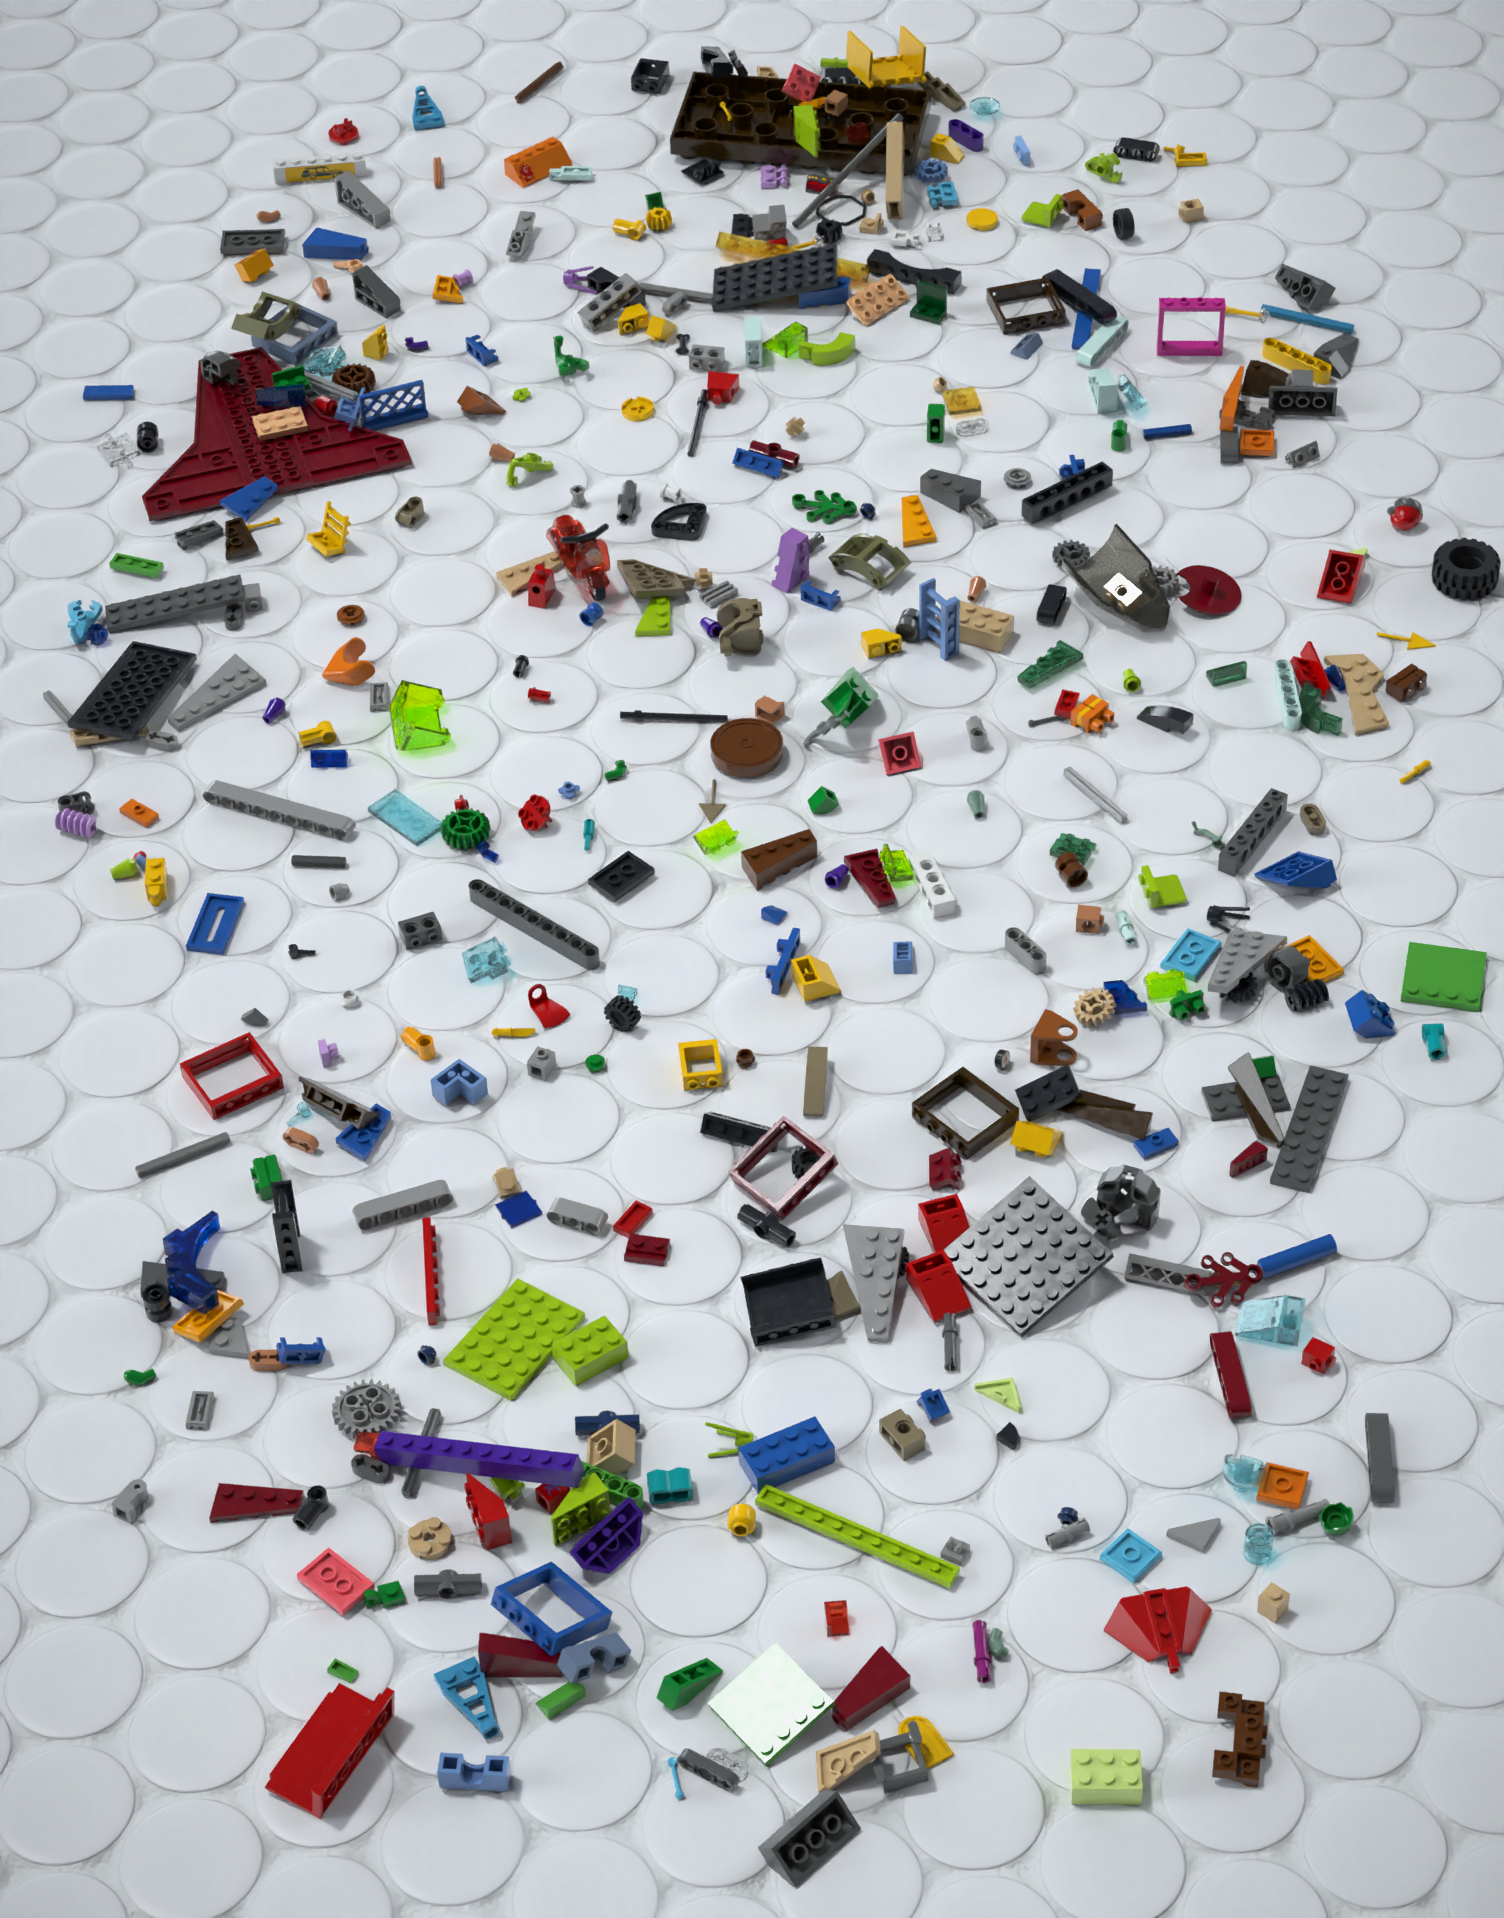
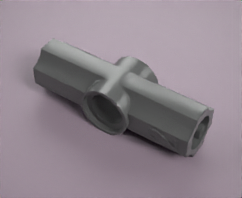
M626 480L622 484L621 494H618L617 520L621 523H628L632 519L633 509H636L637 484L633 480Z
M446 1569L440 1571L438 1575L414 1576L415 1595H438L443 1599H452L457 1594H478L482 1592L481 1573L458 1574L454 1570Z

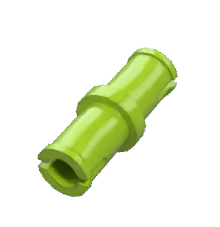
M834 57V59L821 58L820 67L848 68V61L846 59H838V57Z

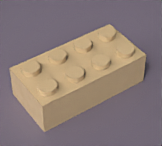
M960 600L959 641L1000 653L1014 632V615ZM936 616V619L941 623V619ZM935 628V632L941 636V632Z

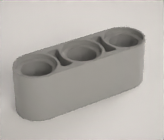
M1008 928L1005 931V949L1031 973H1044L1046 970V952L1019 928Z
M560 1197L554 1200L546 1214L547 1219L553 1224L595 1236L601 1233L608 1220V1214L600 1208Z

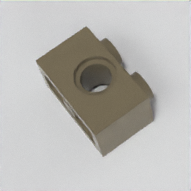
M901 1408L879 1419V1433L903 1461L925 1450L926 1435L921 1428L918 1429L911 1416L905 1414Z

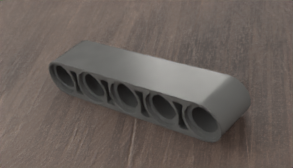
M1366 1413L1365 1433L1371 1502H1394L1395 1489L1388 1413Z

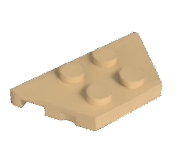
M1364 654L1324 656V663L1343 681L1345 673L1362 669L1374 691L1376 686L1384 679V673Z

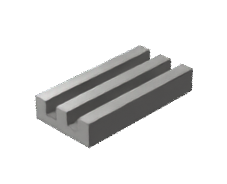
M980 501L965 506L966 513L982 529L985 528V525L989 527L991 523L997 524V518Z
M726 580L700 594V600L711 608L738 594V588H734L733 584L729 585V581Z
M388 682L370 683V712H374V709L381 711V708L388 711ZM378 687L377 704H374V688ZM381 687H384V703H381Z
M192 1392L185 1423L186 1429H191V1427L198 1430L199 1427H203V1430L208 1429L214 1392ZM201 1396L196 1420L192 1421L197 1402V1397ZM208 1397L203 1421H201L205 1399Z

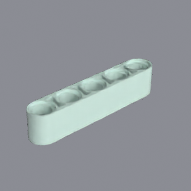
M1117 316L1116 319L1103 324L1079 349L1076 355V362L1093 367L1126 332L1129 320Z
M1279 659L1275 662L1274 682L1283 723L1287 730L1296 731L1301 725L1302 711L1293 670L1288 660Z

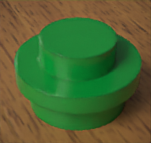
M594 1054L587 1057L585 1064L589 1071L597 1073L605 1066V1059L601 1055Z

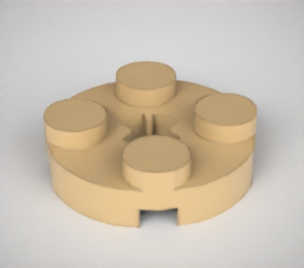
M437 1517L421 1521L408 1530L409 1549L418 1558L420 1556L427 1557V1560L441 1558L449 1551V1546L452 1544V1535L449 1527ZM428 1537H434L433 1542H430L429 1540H424Z

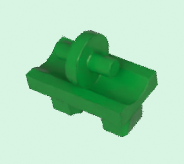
M1182 989L1176 992L1177 997L1170 1000L1171 1010L1169 1015L1171 1018L1177 1016L1182 1021L1189 1017V1012L1192 1010L1196 1014L1204 1013L1205 1003L1202 990L1186 994Z

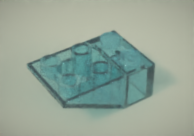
M1281 1295L1243 1301L1240 1307L1235 1336L1298 1346L1306 1298Z

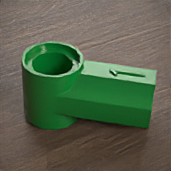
M1117 420L1113 423L1111 449L1114 451H1123L1126 448L1128 425L1124 420Z

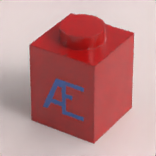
M541 1484L535 1488L536 1501L551 1515L567 1496L570 1487Z

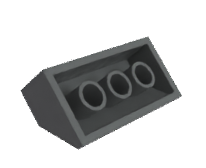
M1270 386L1268 408L1275 410V415L1335 416L1338 388Z
M823 1790L763 1842L758 1849L769 1867L792 1887H796L861 1830V1827L838 1791Z

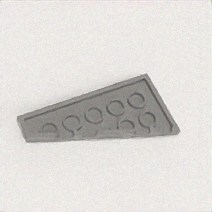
M235 653L167 718L168 723L180 732L265 686L266 679Z
M843 1224L867 1340L888 1342L905 1233L904 1229Z

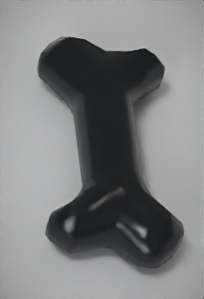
M678 334L676 338L680 341V347L675 352L677 354H688L689 349L686 348V341L690 339V335Z

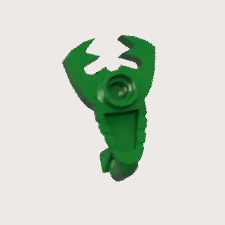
M561 335L553 337L555 361L558 366L559 375H573L577 368L581 372L590 368L589 361L573 357V355L562 354L563 337Z

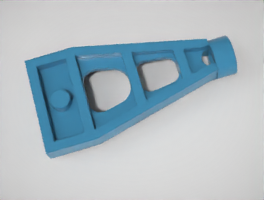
M418 86L415 89L416 98L412 114L414 130L444 127L442 113L428 95L426 87ZM426 103L429 104V105H425V106H419V104H426ZM424 112H432V113H433V114H430V115H420V113H424Z
M475 1656L433 1674L434 1680L443 1696L481 1732L485 1739L493 1738L499 1733L500 1728L494 1720L484 1672L480 1671V1665ZM475 1683L477 1694L463 1699L456 1692V1690ZM482 1702L485 1711L474 1715L468 1707Z

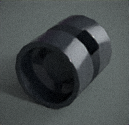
M142 422L137 427V447L142 452L151 453L158 448V427L153 422Z
M160 1283L147 1286L142 1292L147 1318L152 1322L166 1321L173 1312L168 1288Z

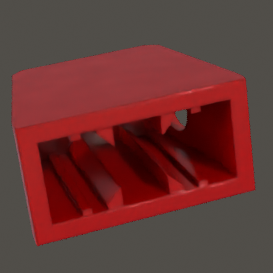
M708 371V400L712 401L715 405H720L722 402H731L739 390V374Z
M538 564L534 567L535 570L528 581V606L545 609L556 589L553 571L546 569L542 564Z

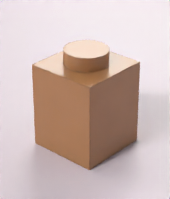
M834 90L825 98V112L839 116L848 108L847 94Z

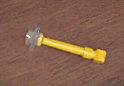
M815 234L813 241L791 247L788 246L784 249L780 247L778 248L779 255L790 253L811 245L821 247L823 239L818 234Z
M1226 306L1225 314L1255 316L1259 318L1262 324L1269 319V311L1266 308L1257 313Z

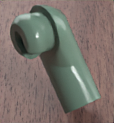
M994 1628L988 1640V1650L995 1657L1004 1659L1009 1651L1000 1641L1003 1632L998 1628Z

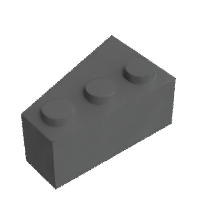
M367 265L352 273L354 294L357 301L386 319L401 311L399 296Z
M930 469L920 476V493L960 513L965 509L966 505L975 502L981 497V481Z

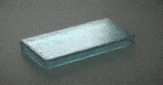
M396 789L368 807L370 814L415 846H419L441 831L442 822Z

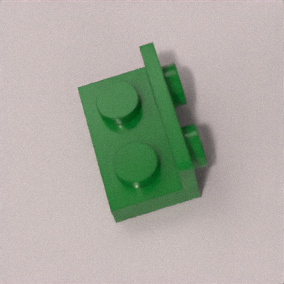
M303 365L272 373L273 386L279 397L311 389L310 383L305 376Z

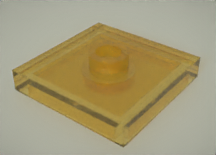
M974 387L942 391V397L949 415L979 412L982 409Z

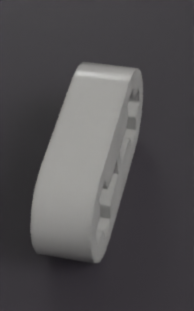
M676 292L664 302L662 312L670 316L675 314L685 306L687 295Z
M153 730L145 735L148 747L164 751H174L179 747L178 738L174 734Z

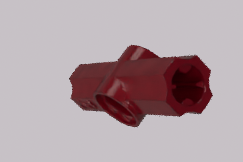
M752 440L748 451L784 461V465L796 468L800 459V454L781 449V445L778 443L765 444Z

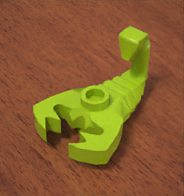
M1099 153V156H1094L1085 162V168L1091 173L1103 176L1106 180L1115 184L1122 180V172L1119 174L1118 171L1114 172L1113 170L1114 164L1116 166L1120 164V160L1115 153L1106 155L1105 153Z
M527 453L523 457H516L509 464L506 484L512 487L517 486L518 477L514 476L516 467L525 468V471L534 472L535 470L552 471L553 463L551 461L542 462V457L535 453Z

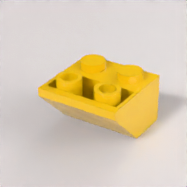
M811 955L791 960L792 978L804 1002L841 992L827 963Z

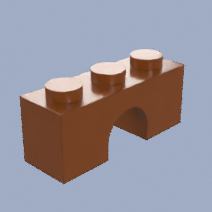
M1079 189L1062 194L1063 209L1069 215L1078 213L1077 223L1085 231L1102 226V211Z

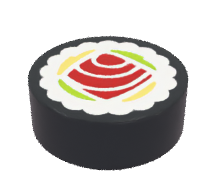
M1000 1049L996 1053L994 1061L996 1068L1002 1070L1007 1068L1010 1060L1009 1051Z

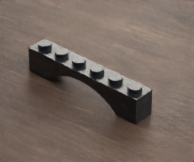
M701 46L700 61L702 64L711 66L710 75L712 78H730L731 74H733V64H731L719 47Z
M874 249L867 258V272L884 277L892 274L896 280L917 285L918 281L927 282L947 288V293L952 295L962 285V271L955 269H921L912 267L898 261L889 252Z

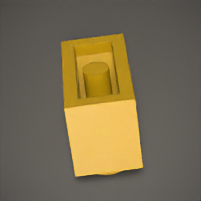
M937 133L930 141V157L958 164L965 157L963 151L949 136Z
M651 315L646 334L653 341H666L677 325L666 319Z

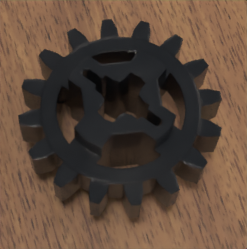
M1250 972L1249 976L1241 978L1239 984L1227 994L1220 993V998L1226 997L1227 1002L1232 999L1233 1003H1236L1237 1000L1244 1003L1245 998L1251 1000V996L1256 995L1257 977H1253V972Z

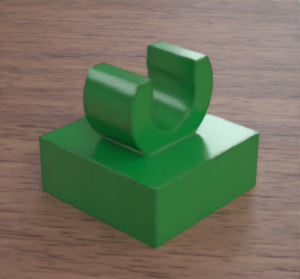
M661 192L645 195L648 210H653L654 207H664Z

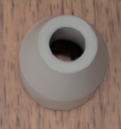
M338 883L329 887V893L333 900L343 898L350 892L347 884Z

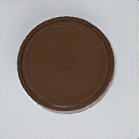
M755 718L731 720L721 725L713 733L710 740L711 759L719 770L728 775L741 778L761 776L775 769L781 762L783 757V738L780 731L774 725L764 720Z

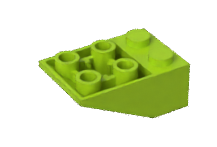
M812 105L794 106V134L796 142L813 156L818 157V151H820V129L818 128L816 111H813Z
M596 1473L583 1478L578 1488L572 1487L551 1516L554 1546L567 1542L571 1537L587 1531L610 1512L609 1490Z

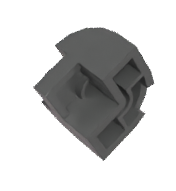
M217 350L206 354L201 359L202 377L210 383L214 384L221 379H225L232 385L238 383L237 369L241 367V364L233 356Z

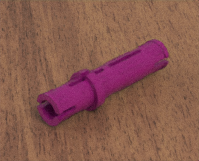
M976 1620L972 1624L975 1647L974 1665L977 1669V1681L980 1683L982 1678V1684H986L992 1680L990 1671L992 1660L988 1651L987 1623L983 1621L982 1626V1620Z

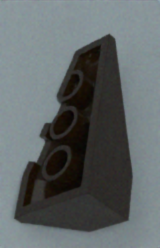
M1250 360L1246 369L1241 395L1263 398V395H1269L1270 386H1286V377H1288L1289 373L1266 362Z

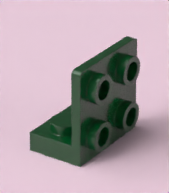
M918 281L917 303L911 309L910 317L939 325L947 315V288Z

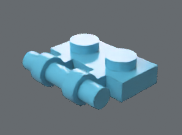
M953 182L938 183V187H933L932 185L927 187L929 203L933 208H936L940 202H942V206L958 205Z

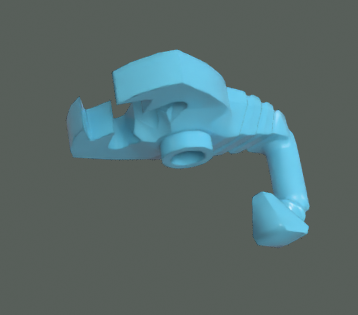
M81 600L68 604V614L71 621H68L67 627L71 628L70 635L75 644L84 642L92 624L101 615L103 608L99 602L91 600L92 605H89V608L93 611L82 610L80 606L82 605Z

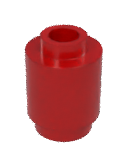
M320 396L316 398L314 406L321 413L332 416L337 411L338 403L334 399Z

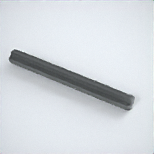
M430 1409L421 1436L434 1437L441 1417L439 1409ZM409 1467L401 1489L403 1496H413L422 1469Z

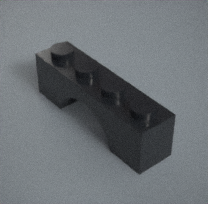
M599 267L587 274L588 288L600 294L620 277L603 267ZM641 290L642 292L623 308L625 309L638 303L645 306V292Z

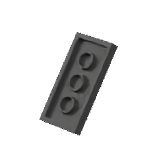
M285 229L225 230L222 232L220 252L221 254L228 255L254 253L261 249H266L267 253L283 252L286 235Z
M1279 1075L1260 1078L1273 1111L1289 1109L1290 1103ZM1237 1082L1201 1088L1211 1121L1247 1116L1234 1089Z

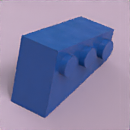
M841 276L838 277V286L799 294V309H804V306L809 305L819 307V304L824 303L829 305L846 303L850 299L851 294L850 278Z

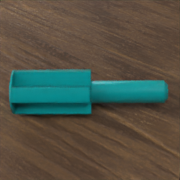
M592 819L584 821L583 838L585 839V851H589L590 841L594 836L595 821Z

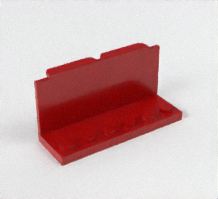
M339 1683L332 1693L328 1692L269 1774L270 1780L265 1785V1789L321 1819L393 1717L395 1691L386 1687L382 1694L379 1693L373 1701Z

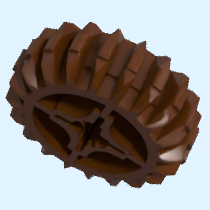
M353 363V365L347 364V366L337 368L333 372L331 382L353 390L360 394L363 387L365 388L363 394L374 390L376 379L374 371L370 367L362 366L361 363L358 365Z

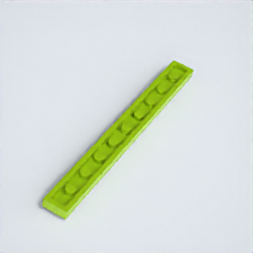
M767 1484L764 1485L755 1499V1505L947 1588L952 1586L960 1573V1567Z

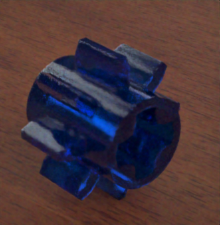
M95 623L87 628L86 637L87 640H91V644L101 645L107 641L108 630L103 625Z

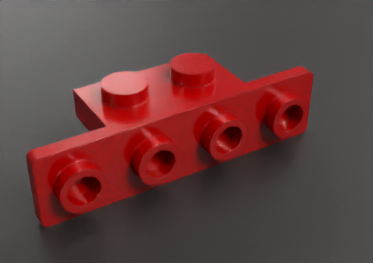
M1307 641L1300 652L1301 658L1293 656L1290 663L1298 682L1305 687H1314L1319 698L1324 699L1332 686L1312 642Z

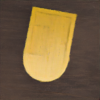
M911 1716L900 1723L898 1735L909 1732L907 1723L910 1721L917 1722L922 1737V1742L919 1746L927 1769L954 1756V1752L927 1718ZM904 1745L906 1750L917 1763L912 1745Z

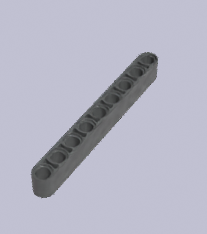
M480 879L470 881L468 885L469 896L473 904L587 970H595L600 966L599 949L594 944Z

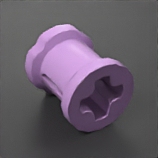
M465 269L463 273L452 276L458 288L467 282H473L472 273L468 269Z

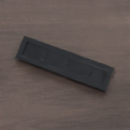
M711 1111L704 1113L700 1133L753 1147L759 1138L772 1127ZM778 1144L771 1150V1152H777Z

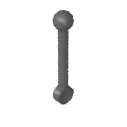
M1053 716L1035 721L1029 720L1028 725L1032 727L1038 723H1043L1056 719L1063 720L1064 718L1060 716Z

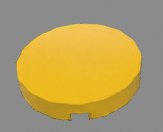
M978 208L971 210L967 214L966 222L972 229L975 227L980 231H986L995 227V224L998 222V216L993 210Z

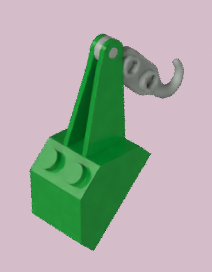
M854 666L847 670L821 700V703L832 715L826 720L827 722L825 720L816 727L817 729L813 730L803 742L804 746H807L809 742L819 735H826L832 728L835 729L840 724L844 728L847 727L879 697L876 690Z

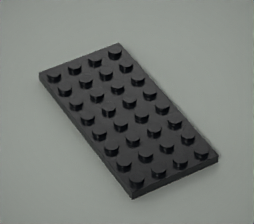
M837 243L714 269L713 312L838 286Z
M132 641L69 719L68 728L133 741L197 660L196 654Z

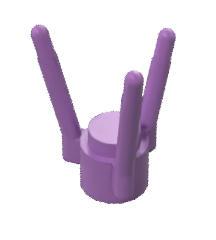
M594 266L573 270L567 269V272H564L563 283L567 284V287L597 294V291L575 285L578 280H587V276H578L576 273L594 269Z

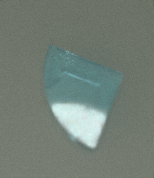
M619 984L618 995H623L624 999L628 997L630 1002L634 1001L637 995V988Z

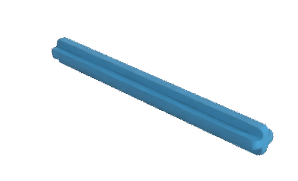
M1263 304L1260 312L1266 315L1350 334L1354 331V324L1266 304Z

